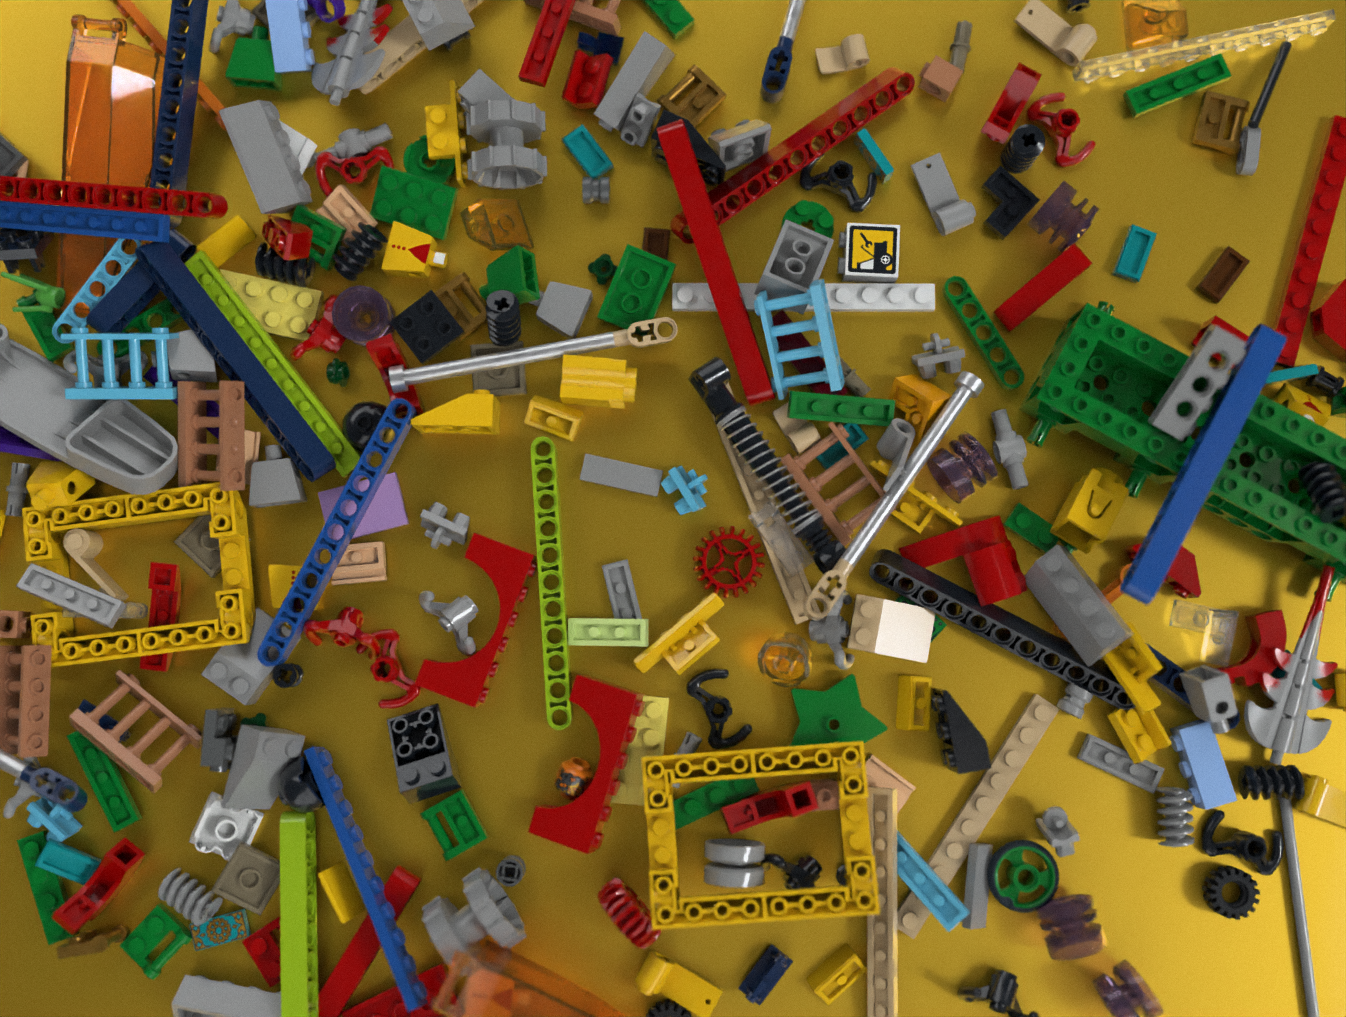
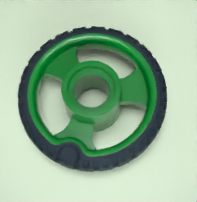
M1029 840L1008 842L994 853L989 862L987 871L989 888L997 901L1012 911L1021 913L1037 911L1045 907L1057 892L1059 885L1057 863L1051 853L1036 842ZM1029 850L1038 854L1044 860L1047 868L1039 872L1034 866L1023 861V851ZM1008 859L1011 863L1007 867L1006 877L1010 884L1005 888H1000L998 870L1002 861ZM1022 870H1028L1027 880L1019 882V873ZM1039 884L1044 887L1045 890L1036 899L1029 902H1018L1020 891L1032 892L1038 888Z

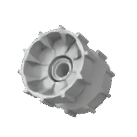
M514 98L511 100H487V102L476 106H470V114L466 115L467 135L477 139V142L488 143L489 146L488 148L471 152V159L467 160L468 180H473L479 187L485 186L499 190L525 189V187L542 184L543 177L547 176V156H542L537 152V149L524 147V143L536 139L541 140L542 132L546 131L545 111H540L536 107V103L530 104L517 101Z
M480 867L462 879L464 882L463 892L466 894L469 904L461 910H458L448 898L442 899L440 896L422 907L424 911L422 921L426 925L431 941L434 942L444 957L445 962L449 963L459 973L460 977L467 975L470 978L486 966L484 962L485 952L479 941L488 934L501 947L507 946L509 949L527 937L524 933L525 924L522 922L515 904L512 903L502 885L496 881L487 869L481 870Z

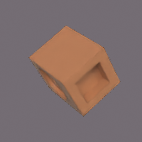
M936 55L931 64L926 62L919 74L922 77L919 88L946 102L959 81L963 70Z
M0 610V637L29 638V633L32 630L31 612ZM10 618L13 620V628L11 630L8 628Z
M834 778L807 780L810 781L819 807L812 811L839 809L838 784Z

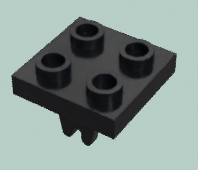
M1 228L0 260H3L8 273L15 274V269H19L18 259H29L34 271L42 272L41 268H45L42 252L55 238L54 232Z
M432 289L389 322L423 365L465 334V331Z

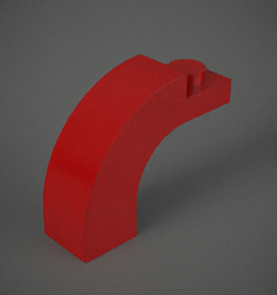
M1019 62L981 132L991 140L1004 144L1042 74Z
M392 334L366 342L367 351L383 378L390 400L393 401L398 398L407 400L415 407L416 417L426 413L416 384L408 385V391L394 393L392 390L389 367L403 364L404 369H410L399 344L395 342ZM400 406L397 409L396 416L398 419L406 417L408 413L407 406Z
M1269 610L1245 616L1250 634V645L1247 653L1234 664L1215 668L1228 674L1230 684L1235 682L1237 686L1256 684L1260 682L1259 673L1261 671L1271 674L1277 667L1271 655V648L1276 647L1284 652L1287 641L1286 624L1282 610Z
M798 781L773 787L720 807L728 833L731 835L766 821L782 817L794 818L819 808L810 781Z
M124 837L104 855L99 868L88 882L53 913L52 919L71 935H74L88 921L92 922L113 901L135 874L146 854Z

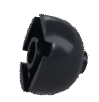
M362 401L354 404L347 410L343 418L342 430L348 442L358 451L364 452L387 409L385 405L376 401ZM389 429L384 433L383 437L386 443L394 440L395 432L393 429Z
M302 756L290 763L280 776V791L278 795L281 802L300 813L313 812L326 806L307 758L305 759V756Z

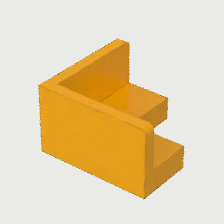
M916 374L894 378L888 399L895 400V406L906 413L904 420L914 427L915 437L912 442L914 447L918 446L951 398V395Z

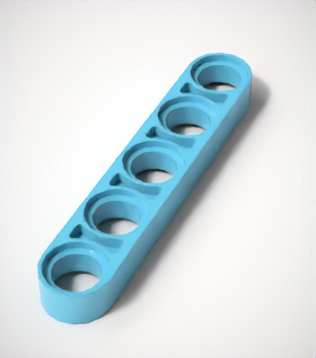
M119 238L55 322L52 334L58 342L67 344L75 341V339H61L59 334L61 324H69L72 328H86L88 325L86 322L87 317L81 318L75 314V305L79 302L85 303L91 311L126 275L138 259L136 253L130 255L123 251L122 243L126 239ZM134 240L137 247L143 245L141 240ZM110 260H116L121 265V272L116 276L109 274L106 270V265ZM95 281L103 283L106 288L104 295L101 297L91 293L90 286Z

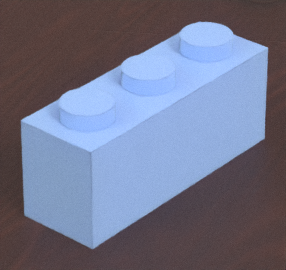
M265 0L275 73L312 71L315 57L313 50L309 49L308 38H311V28L309 22L305 20L304 11L308 9L307 0Z
M1199 719L1170 728L1172 734L1170 736L1171 745L1175 752H1178L1181 761L1179 762V769L1189 785L1187 791L1193 794V798L1190 800L1192 804L1198 808L1208 810L1237 801L1222 753L1210 723Z

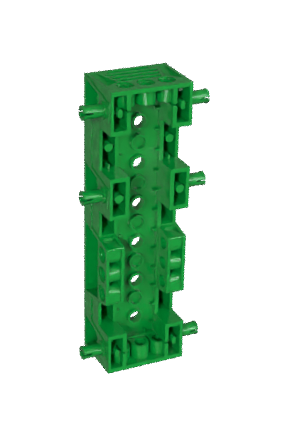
M1099 301L1097 307L1087 303L1064 323L1019 410L1037 420L1026 441L1030 444L1035 442L1034 446L1042 448L1051 428L1064 434L1073 430L1078 431L1116 452L1113 460L1132 471L1124 486L1129 489L1128 496L1137 499L1146 479H1150L1159 485L1170 481L1174 483L1195 442L1191 435L1189 437L1185 436L1181 441L1148 421L1150 416L1145 415L1142 411V404L1144 402L1151 403L1155 410L1190 356L1112 316L1111 314L1114 312L1115 307L1110 304L1107 308L1108 302ZM1100 376L1105 379V390L1095 388L1093 383L1095 377ZM1204 377L1196 378L1192 383L1193 390L1199 391L1203 389L1205 379ZM1222 388L1216 389L1211 397L1213 402L1205 413L1201 412L1195 420L1197 423L1196 428L1202 429ZM1259 393L1201 507L1266 542L1287 543L1306 553L1303 562L1322 571L1323 565L1334 567L1335 570L1327 596V601L1331 602L1340 581L1346 584V528L1344 523L1338 521L1326 524L1321 522L1320 516L1310 500L1311 498L1308 497L1306 489H1304L1302 481L1298 477V473L1303 466L1309 463H1332L1336 467V472L1341 476L1340 480L1346 486V439ZM1188 401L1180 402L1176 407L1177 414L1183 415L1187 413L1189 403ZM1242 453L1247 454L1251 459V464L1248 468L1243 467L1239 462V457ZM1291 479L1299 483L1300 488L1296 494L1292 493L1288 488V483Z

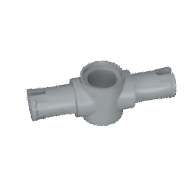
M386 123L366 132L364 130L360 131L358 128H352L340 133L338 136L339 141H336L334 146L314 155L316 160L320 153L326 151L338 159L362 157L368 155L369 151L373 150V146L392 139L393 136Z
M1006 409L994 411L991 413L997 435L995 436L996 441H993L995 458L999 464L1003 463V467L1007 468L1013 490L1027 487L1029 483L1022 464L1027 456L1024 439L1021 435H1016V431H1012Z

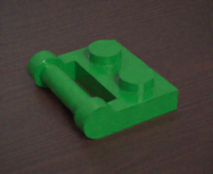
M297 205L291 221L307 225L313 231L311 242L326 249L325 254H322L310 247L308 258L314 257L315 262L321 264V268L330 271L336 262L332 255L334 253L337 254L347 228L303 205Z
M463 789L420 813L423 821L427 820L444 851L442 855L445 861L454 858L489 837ZM440 811H442L459 842V845L453 847L436 816Z
M160 903L119 946L143 969L144 974L148 978L155 980L161 974L163 966L184 944H189L192 940L191 931ZM173 931L176 938L153 961L149 955Z

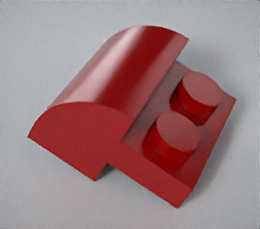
M1010 540L963 555L981 607L1028 591L1025 584V576L1021 572L1016 551L1012 547Z

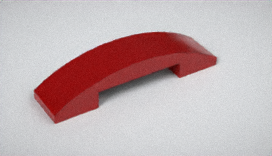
M1000 515L898 549L902 557L926 568L1007 541L1008 538Z
M151 562L148 589H152L148 628L179 624L181 608L180 567L178 564ZM173 652L141 656L139 669L167 672Z

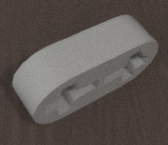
M1246 125L1241 131L1239 138L1241 146L1237 154L1236 173L1238 175L1253 176L1257 169L1261 141L1260 127L1251 128Z

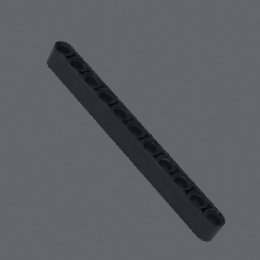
M881 549L875 553L869 573L871 578L877 583L1120 709L1130 710L1136 707L1105 661L1099 659L1091 666H1087L1074 647L1061 638L993 603L981 607L976 594L891 550Z

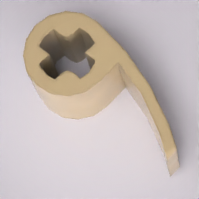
M854 34L844 38L841 41V46L815 49L822 74L861 68L870 61L862 34Z
M788 403L776 409L773 412V416L797 455H800L822 439L811 422H807L806 419L788 418Z

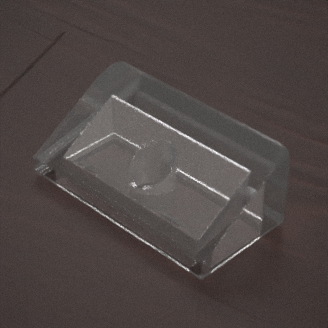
M1208 610L1199 661L1228 667L1238 623V611Z

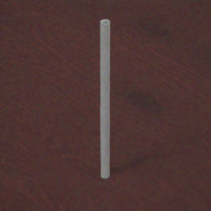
M1281 797L1279 802L1308 1017H1320L1291 800Z

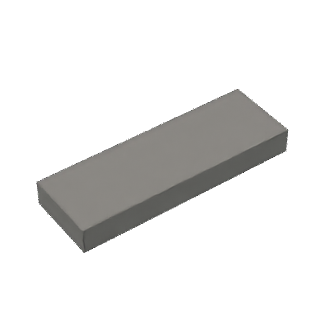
M585 453L580 480L658 497L663 471Z
M628 559L602 565L614 618L642 619Z
M1088 733L1077 756L1078 759L1153 794L1165 770L1147 760L1134 764L1127 751Z
M975 843L969 845L964 905L970 913L962 920L963 928H986L989 896L987 871L993 851V845Z

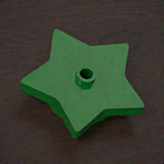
M849 674L826 691L791 689L800 722L789 746L863 741L864 744L888 729L885 724L862 707L854 674ZM833 719L839 722V727L836 730H832L829 727V722Z

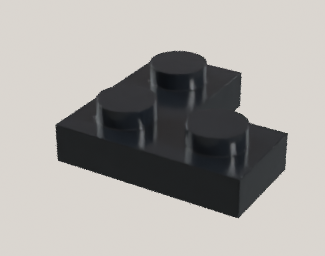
M1001 165L981 187L1000 204L985 220L984 224L1004 240L1040 200Z

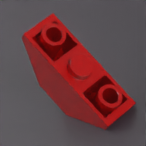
M268 214L267 222L263 223L262 236L265 237L264 240L283 260H295L309 257L313 231L307 225Z
M1346 279L1333 285L1310 312L1312 338L1342 363L1346 362Z
M1142 543L1125 547L1123 551L1130 555L1128 557L1130 561L1133 562ZM1181 546L1162 583L1166 581L1173 586L1172 591L1184 599H1187V597L1198 598L1201 595V587L1195 555Z

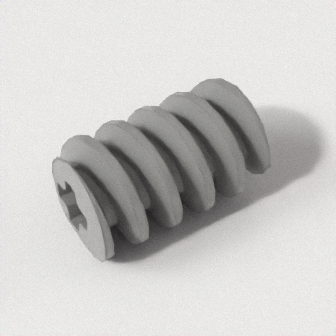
M1157 787L1156 791L1165 794L1164 797L1157 798V802L1165 804L1164 808L1157 809V813L1165 815V819L1158 820L1157 824L1166 827L1165 830L1158 831V835L1165 837L1166 841L1158 842V844L1168 847H1184L1193 844L1194 838L1187 835L1194 832V827L1187 824L1193 821V815L1186 813L1193 810V805L1186 802L1193 798V794L1183 788Z
M181 868L174 869L161 883L158 897L166 901L170 907H175L174 909L178 913H183L184 918L191 919L194 925L199 926L205 923L218 911L223 899L218 897L212 902L215 893L209 891L204 895L206 891L205 885L195 889L198 884L197 879H192L188 882L190 878L188 872L179 877Z

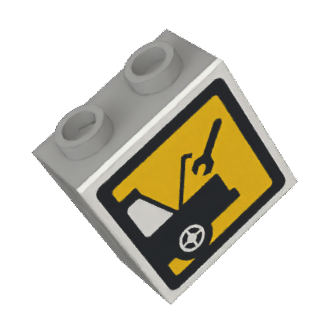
M847 223L844 232L839 234V248H843V258L839 257L838 273L842 274V282L894 284L898 278L900 225Z

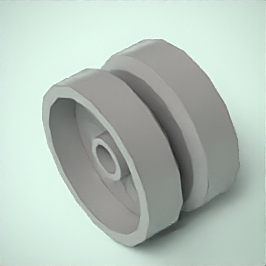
M731 838L705 841V857L715 861L704 866L705 883L723 887H755L764 884V868L755 864L765 859V844L763 842Z

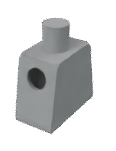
M550 281L545 292L539 290L540 299L528 303L538 307L536 317L540 322L567 339H575L593 299L592 291Z
M191 329L177 332L179 333V338L167 339L168 366L170 367L173 380L217 382L215 360ZM151 351L153 367H157L156 351Z
M281 445L265 446L266 461L252 463L249 506L262 508L307 502L299 468L291 458L282 459Z
M1207 665L1180 673V679L1194 714L1209 722L1214 734L1229 731L1230 727L1227 718L1235 716L1237 708L1228 674Z

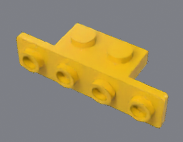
M449 79L451 104L425 106L428 155L430 160L455 158L457 181L460 187H466L465 179H468L467 162L464 163V153H468L466 137H462V128H466L464 112H460L461 99L458 90L461 87L457 86L455 79Z
M873 460L868 468L884 479H887L891 466L881 460L878 463ZM912 482L896 505L897 509L890 514L918 534L922 532L934 513L955 527H959L963 522L958 518L960 514L949 506L943 508L936 503L938 499L927 491L921 493L916 490L914 482Z
M715 592L710 596L704 597L690 613L681 616L676 625L670 630L661 633L656 642L650 647L641 650L637 658L633 660L634 665L644 674L664 657L678 675L682 674L720 641L705 623L724 606L720 597Z
M1130 621L1126 624L1134 634L1102 658L1141 714H1144L1161 705L1160 700L1146 680L1163 667Z

